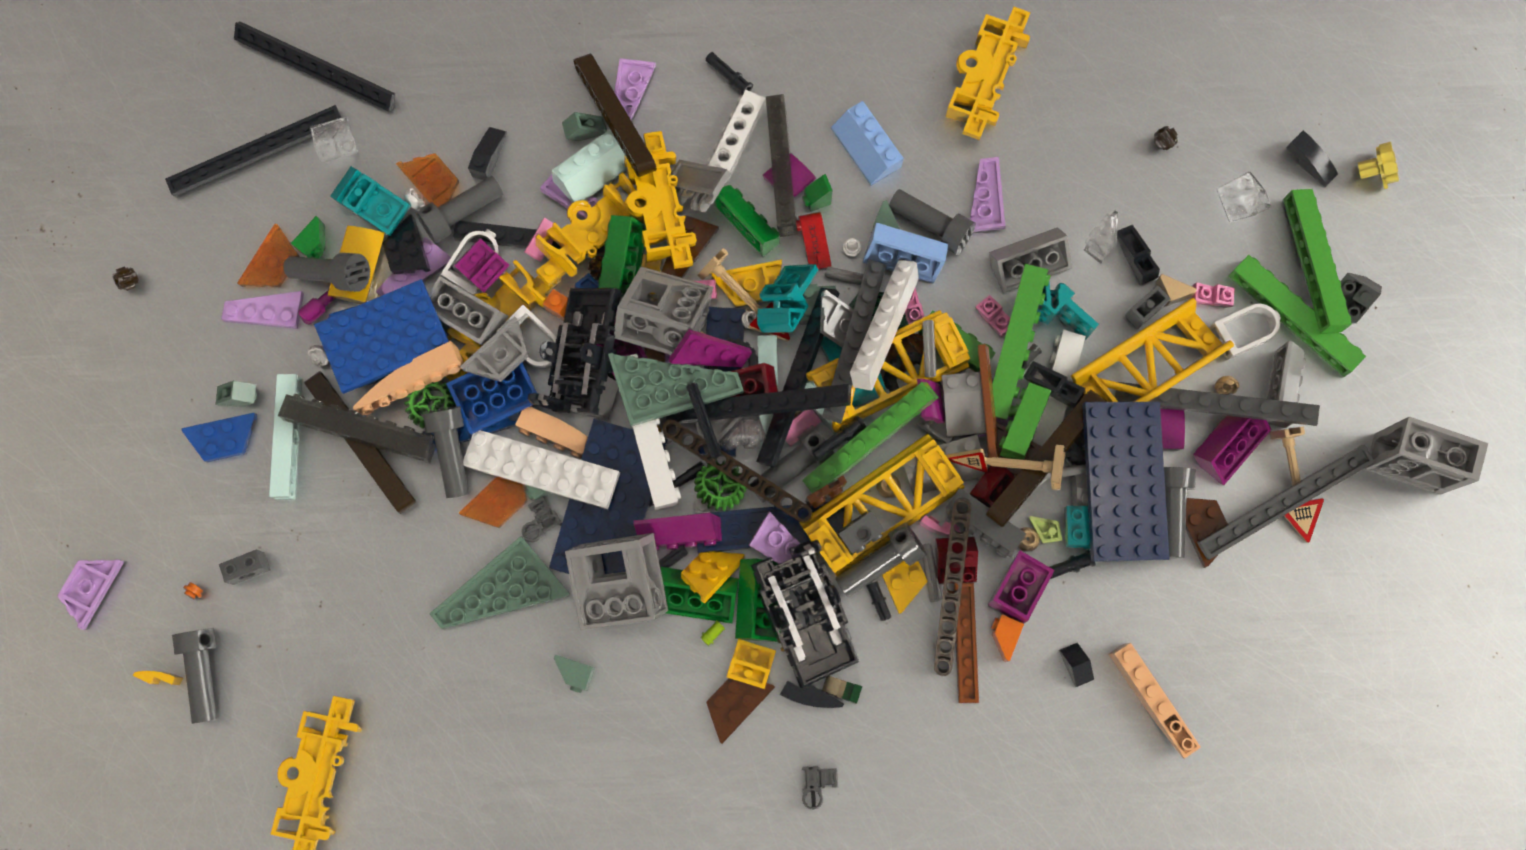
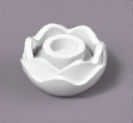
M413 188L407 189L405 192V202L410 204L412 208L421 209L425 206L424 204L427 200L423 199L421 193H417Z
M313 345L309 347L307 355L311 357L312 363L319 365V367L326 366L329 360L323 346Z

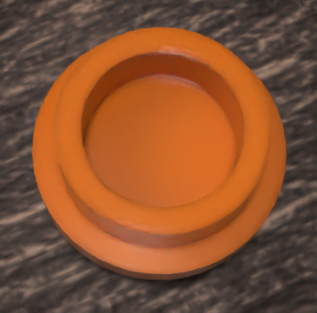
M189 582L188 585L183 587L186 590L184 594L194 600L196 597L200 599L202 597L201 593L203 590L197 585Z

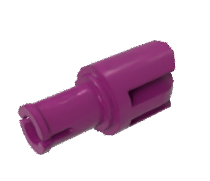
M328 291L318 299L312 298L298 311L302 321L305 324L313 323L326 312L325 307L336 298L328 296Z

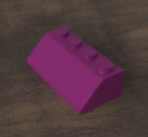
M1226 416L1202 445L1197 448L1193 456L1203 470L1220 484L1225 485L1272 429L1267 420Z
M712 513L634 521L637 535L654 533L657 551H659V547H666V549L671 550L678 549L679 545L692 548L697 547L699 543H704V546L716 545V542L722 541L721 518Z

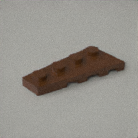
M684 214L686 216L684 221L686 233H695L697 239L695 246L690 247L694 263L702 250L709 244L713 235L717 233L719 226ZM669 256L666 258L661 272L684 278L690 267L674 269L672 257Z

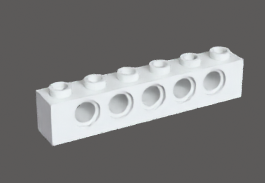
M745 90L743 96H739L737 108L731 112L730 122L728 126H724L720 142L717 141L715 144V153L713 157L708 158L706 163L709 166L727 169L731 173L724 186H727L766 107L765 97ZM744 111L751 112L750 114H743ZM741 126L743 129L737 130L735 127ZM731 141L735 142L734 145H728L727 143ZM721 157L728 158L726 161L719 160Z

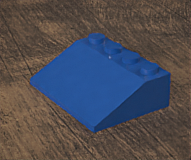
M523 362L501 382L467 373L446 383L456 406H461V415L470 435L533 406L528 400V394L537 393Z

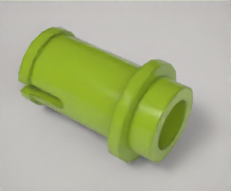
M716 620L705 633H701L702 636L700 638L709 646L714 644L713 641L725 628Z

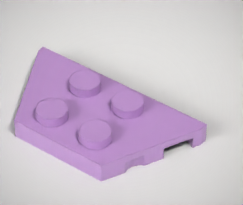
M77 561L60 590L58 598L66 605V610L70 616L75 618L78 628L86 630L124 561Z

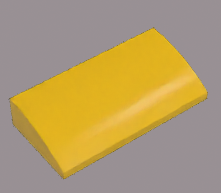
M347 225L340 253L363 255L370 266L369 282L363 290L356 292L338 290L331 283L328 296L360 305L367 302L385 237L384 232Z

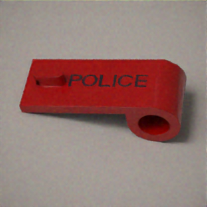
M821 212L798 216V220H795L796 228L803 235L808 264H816L818 269L831 267Z

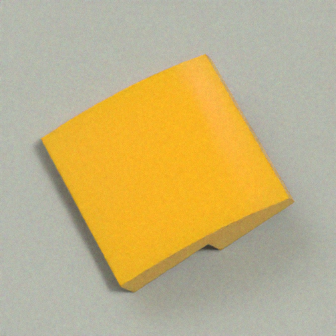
M738 639L726 677L765 689L776 650Z

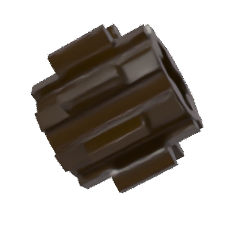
M1164 126L1154 134V143L1158 149L1168 150L1178 143V134L1174 128L1170 129L1169 126Z
M596 256L595 259L590 260L588 263V270L592 277L600 278L603 256Z
M121 267L116 269L117 273L112 274L115 285L120 290H131L136 288L135 284L139 283L137 274L131 267Z

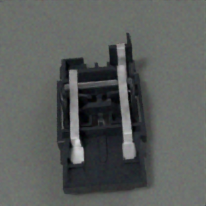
M570 288L563 325L558 327L556 343L545 341L541 344L539 351L543 360L552 363L548 379V385L551 386L550 395L530 393L528 394V400L531 404L550 409L553 412L570 413L571 404L576 403L581 404V408H576L579 413L586 415L599 414L600 396L606 388L600 385V382H607L608 373H613L608 354L614 353L616 355L617 350L613 349L615 336L609 333L615 331L614 321L622 290L617 288ZM565 343H569V344H583V345H582V346H569V345H565ZM595 344H602L604 345V347L597 346ZM547 348L552 349V355L546 353Z
M818 540L806 541L789 548L792 559L776 566L772 563V557L765 558L751 565L756 582L759 584L760 589L757 592L762 596L760 600L777 642L782 645L781 651H785L788 654L786 656L800 688H804L860 662L851 642L852 638L848 628L845 627L848 620L841 605L840 595L831 581L825 563H819L817 552L822 551ZM813 585H816L815 587H812L806 591L801 592V595L798 593L796 589L798 587H801V590H804ZM789 591H793L799 606L794 607L792 599H784L790 596ZM826 610V613L814 617L815 623L810 624L809 615H815ZM802 611L806 627L803 628L802 623L795 626V623L799 622L796 612ZM789 627V629L781 633L779 632V630Z

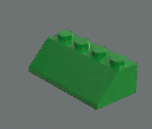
M731 185L724 186L714 201V206L762 257L780 244L779 232L767 224L766 218L755 211V207L750 201L746 202L743 199V194L739 189H734Z
M611 215V220L608 224V237L605 242V255L602 260V272L598 283L599 288H617L622 290L621 296H624L642 265L645 248L642 243V231L646 230L645 224L633 217Z
M740 559L735 639L777 642L760 600L762 596L757 592L760 588L754 577V571L751 568L752 564L763 559ZM772 561L774 566L778 565L776 562Z
M661 567L668 606L667 614L733 623L739 578L729 577L710 599L703 603L700 600L701 596L697 592L694 593L690 586L681 579V572L683 570Z

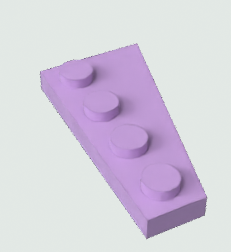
M425 237L422 243L431 271L416 270L415 273H392L377 289L376 293L382 296L420 279L426 282L427 278L442 271L441 269L449 262L451 257Z

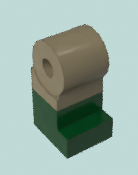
M828 676L825 679L822 691L857 704L863 686Z

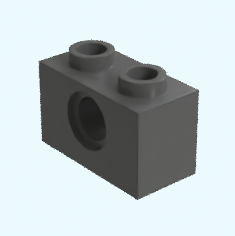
M1157 285L1135 304L1125 316L1139 329L1160 311L1171 298Z
M868 510L837 531V534L851 553L856 552L857 554L866 548L865 544L869 541L875 542L883 536L881 533L885 530L872 511ZM858 529H866V536L864 538L857 537Z
M257 549L219 564L224 582L232 585L270 571L265 552Z

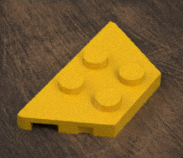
M782 259L725 271L757 303L765 302L760 299V293L765 285L773 284L781 271ZM714 273L711 274L712 279L716 280V284L735 307L747 305L720 277H717Z
M903 561L882 575L898 614L905 610L928 582L919 561L911 566Z
M702 552L681 572V579L690 586L694 593L697 592L701 596L700 600L703 603H706L740 566V559H745V554Z

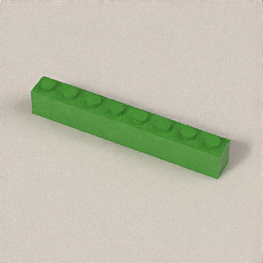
M1313 189L1291 190L1283 201L1320 333L1343 332L1352 325L1351 316L1348 313L1346 299L1343 296L1336 264L1332 258L1331 247L1328 244L1326 230L1321 220L1322 216L1317 206V199Z
M1248 255L1228 275L1258 303L1268 305L1278 311L1281 317L1280 322L1342 376L1345 377L1350 374L1366 357L1362 350L1349 342L1344 334L1339 332L1321 334L1314 308L1305 304L1300 296L1295 295L1285 283L1276 279L1274 274L1261 266L1256 258Z
M1025 264L992 384L996 418L1007 420L1008 416L1012 417L1015 406L1011 404L1013 398L1017 399L1020 387H1016L1018 379L1022 380L1025 372L1022 364L1023 361H1028L1030 353L1027 346L1029 342H1033L1035 331H1032L1033 324H1038L1040 312H1037L1038 306L1043 305L1046 295L1042 293L1044 286L1048 287L1051 275L1047 274L1048 269Z
M921 382L802 481L810 492L814 493L827 484L838 480L839 477L847 473L939 397L927 382Z

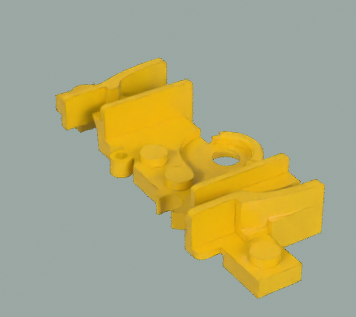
M1013 6L1008 21L986 14L975 42L978 45L976 51L967 50L958 56L956 61L957 70L960 74L963 73L966 76L961 88L956 87L946 117L967 122L962 134L980 140L986 123L993 126L996 125L999 113L992 110L995 101L1000 99L1001 94L996 93L995 90L1004 89L1003 80L1009 66H1014L1017 60L1014 55L1017 46L1027 48L1030 36L1024 34L1023 31L1031 12ZM969 58L974 59L976 66L968 67L966 60ZM956 103L964 106H973V108L970 112L965 109L954 106L953 104Z
M662 131L644 133L645 145L655 161L657 170L638 177L624 154V164L627 167L628 179L632 185H636L637 189L627 196L625 201L626 210L631 216L636 218L643 215L646 230L642 231V243L646 247L647 262L658 261L671 256L674 269L693 266L690 247L695 246L697 241L696 235L693 232L686 233L684 226L686 216L677 215L678 212L683 211V206L679 204L675 186L678 184V178L675 175H671L670 165L676 164V154L673 151L666 152ZM639 198L644 199L646 205L641 208L637 207L635 201ZM667 240L668 246L650 249L651 245Z
M623 172L619 174L617 184L613 185L610 183L609 185H604V197L595 206L591 207L588 204L589 202L585 200L573 202L567 210V218L571 222L569 225L567 224L560 228L554 222L552 227L547 230L544 238L539 234L535 236L536 246L549 259L548 262L536 270V273L548 286L565 275V272L570 277L577 274V268L568 259L569 257L577 264L585 260L586 254L590 258L596 257V248L602 247L607 240L608 224L611 220V215L633 217L627 212L625 201L623 202L617 190L621 187L628 195L636 191ZM639 198L635 201V205L641 208L646 205L644 199ZM585 211L587 218L585 220L578 219L576 216L577 212ZM643 215L641 217L638 216V218L633 217L644 224ZM552 238L559 244L561 249L553 247L547 241Z
M514 260L513 264L516 268L510 274L506 271L502 276L498 277L503 285L492 298L488 296V293H477L474 296L508 315L507 321L522 305L530 312L537 305L544 308L543 303L547 299L546 295L561 281V278L548 286L539 275L534 279L517 260ZM518 272L527 279V283L521 289L513 278ZM452 327L447 330L449 341L454 338L465 344L459 350L463 362L468 360L483 346ZM460 369L459 372L449 374L446 377L452 381L469 372Z
M333 696L328 715L303 711L296 736L301 738L296 758L289 757L285 759L278 768V781L283 787L288 789L283 807H277L270 835L295 840L292 850H316L319 839L328 840L330 835L335 834V830L325 826L326 819L329 818V815H325L330 807L324 806L323 801L326 797L333 798L331 790L336 774L334 766H341L344 763V758L337 756V754L342 751L343 746L348 745L346 743L348 735L340 734L339 732L342 729L354 732H361L362 730L358 724L349 722L355 700ZM307 716L325 721L324 732L306 727ZM291 767L298 769L299 774L295 779H290L287 776V771ZM279 820H300L298 830L277 829Z

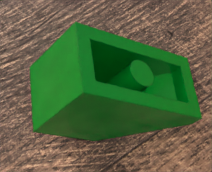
M826 174L804 189L802 200L805 207H809L810 212L831 205L833 190Z
M315 216L291 244L305 257L320 258L326 249L325 224Z

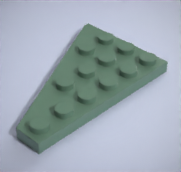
M614 353L608 354L630 427L694 408L687 390V385L694 382L698 385L704 405L744 392L737 372H723L718 369L711 370L686 364L679 365L660 362L654 359L621 356Z
M520 536L429 614L441 629H446L568 597L570 593L523 537Z

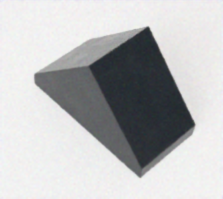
M1078 643L1059 650L1075 687L1094 680L1091 661Z

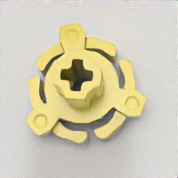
M1391 142L1379 144V147H1376L1377 158L1358 162L1361 179L1381 174L1384 189L1388 188V184L1399 181L1398 167L1395 162L1396 158Z

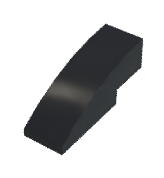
M1304 130L1286 147L1287 150L1300 160L1297 164L1324 187L1338 175L1336 168L1326 153Z
M1133 224L1116 231L1115 234L1122 251L1141 285L1157 279L1160 268L1150 256L1151 250Z
M1035 361L1031 363L1023 376L1028 382L1051 390V397L1073 409L1086 395L1084 387L1069 381L1067 376Z
M787 681L780 693V696L793 702L816 708H842L844 705L841 701L811 684L807 686L806 690H803Z

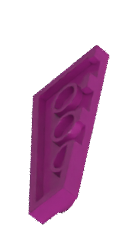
M688 329L669 357V361L671 364L743 367L751 356L752 351L748 347Z

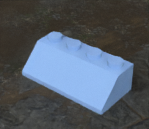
M863 101L848 109L831 127L871 186L902 167L904 158Z
M876 223L867 245L863 263L867 264L868 259L886 264V270L894 271L898 260L917 262L919 279L934 284L946 261L948 244Z

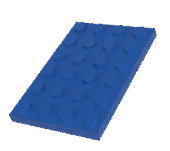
M422 279L314 324L343 394L387 376L396 369L412 362L414 358L449 342Z

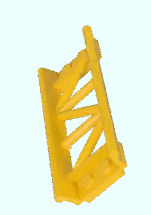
M1191 298L1071 375L1073 383L1084 387L1086 393L1091 389L1107 400V402H1118L1107 388L1141 396L1134 402H1150L1234 347V343L1229 340L1222 344L1195 313L1197 302L1194 298ZM1176 324L1188 339L1163 332ZM1159 340L1198 349L1203 357L1183 369ZM1144 344L1149 383L1126 357ZM1153 346L1175 371L1174 376L1158 386ZM1119 361L1143 389L1098 378L1097 374Z
M938 310L897 330L892 343L910 376L885 361L882 369L907 383V385L887 394L877 378L874 389L879 398L856 410L852 405L855 388L852 385L851 405L846 406L841 424L832 422L834 432L839 431L842 425H847L853 421L856 415L864 419L897 403L918 385L917 379H927L938 383L941 381L942 375L956 374L969 368L968 361L970 357L967 353L969 351L955 323L948 316L947 312L942 313L941 310ZM925 320L934 321L935 347L945 365L936 370V376L933 378L925 377L924 351L919 374H917L901 340L923 329V321ZM839 358L807 372V379L814 381L816 387L831 386Z
M927 433L816 510L809 522L800 523L811 541H819L822 547L820 554L834 574L839 576L891 540L888 533L905 522L911 526L954 496L959 488L964 489L965 486L960 475L942 449ZM916 457L917 469L912 507L890 474ZM925 470L940 494L921 506ZM884 479L904 509L863 493ZM862 502L904 518L884 533L882 532L883 536L875 542L871 541L865 545L866 548L857 554L855 552L852 555L826 520L845 506L844 527L852 521L853 504L861 515L867 511Z

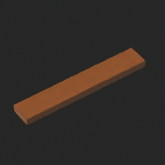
M986 344L978 345L988 453L989 458H1000L989 347Z
M953 583L954 591L959 588L958 584ZM962 583L956 634L958 703H979L974 583Z

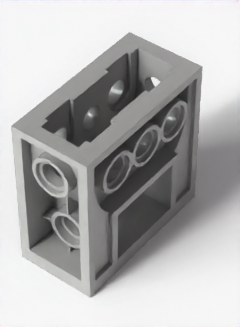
M641 266L617 307L615 339L672 354L688 329L701 332L707 320L713 287ZM649 293L657 294L658 299L651 297ZM636 317L643 318L645 322H639Z
M1407 417L1374 434L1369 453L1375 462L1365 467V469L1441 495L1479 481L1489 443L1412 417Z
M654 533L580 544L565 551L580 630L655 620L668 611ZM622 551L626 571L605 574L601 554Z

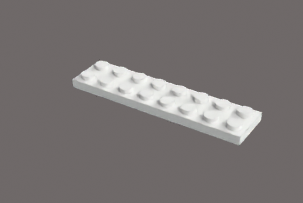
M481 430L472 435L463 460L464 467L607 510L620 476V472Z

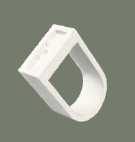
M486 229L485 232L474 231L466 235L441 273L442 277L472 295H475L479 288L451 268L467 243L476 237H484L490 240L494 245L495 252L499 255L498 244L494 239L496 234L489 229Z
M1253 304L1214 322L1209 329L1222 344L1229 340L1234 343V347L1223 353L1226 360H1229L1271 339L1278 332L1281 317L1278 311L1268 305ZM1249 313L1262 315L1269 324L1268 335L1238 349L1225 324Z
M524 305L496 331L498 332L514 316L517 318L519 325L529 317L556 343V336ZM529 357L525 359L530 366L539 369L547 368L552 364L548 361L536 362Z

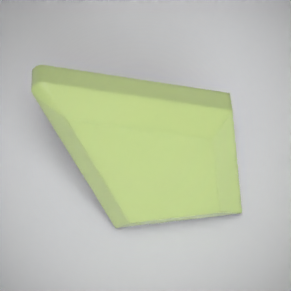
M1033 516L1029 517L1042 544L1062 541L1059 521Z

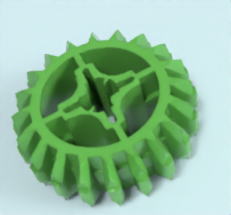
M441 380L430 383L422 390L412 392L411 395L408 394L406 398L409 401L404 402V405L408 407L405 409V412L409 414L408 418L413 420L415 425L420 424L422 429L425 428L423 417L419 415V411L426 412L439 409L444 406L443 408L456 406L447 384H442ZM430 391L442 392L444 396L434 397ZM432 400L434 404L430 408L428 404Z
M716 460V464H717L718 466H722V465H724L725 462H726V461L724 460V461L722 462V464H719V462ZM707 463V467L703 466L701 467V472H697V478L694 481L696 485L694 491L698 492L697 499L702 498V504L708 503V509L715 506V511H718L719 507L725 511L727 506L730 509L734 507V504L738 506L740 500L744 498L747 488L733 479L728 480L726 478L727 475ZM739 467L733 469V476H740L742 474L738 473ZM720 480L722 481V482H721V485H722L721 491H719V487H720V486H719V483H720ZM732 493L729 496L722 497V495Z

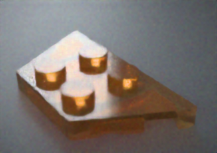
M436 153L426 155L425 157L413 158V161L405 163L400 161L396 163L429 203L433 202L436 207L451 200L459 184L458 178Z
M276 223L237 282L241 287H246V285L281 287L287 277L284 273L285 260L290 256L300 257Z
M496 477L459 514L500 528L528 502L523 484Z

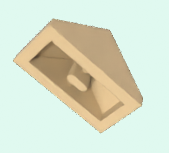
M1161 274L1156 280V286L1158 285L1171 298L1165 306L1189 299L1197 290L1164 274Z

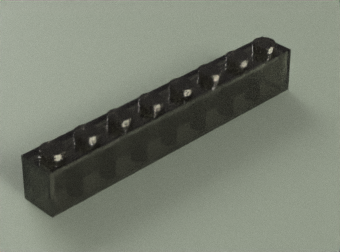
M784 94L766 96L777 228L780 237L798 235L786 102Z
M286 394L278 416L283 421L423 462H431L436 448L435 438L431 433H425V431L418 433L409 426L401 428L396 423L388 420L385 423L380 422L378 418L371 415L363 417L354 410L346 412L341 407L333 404L329 407L316 399L308 401L299 394H294L293 396Z

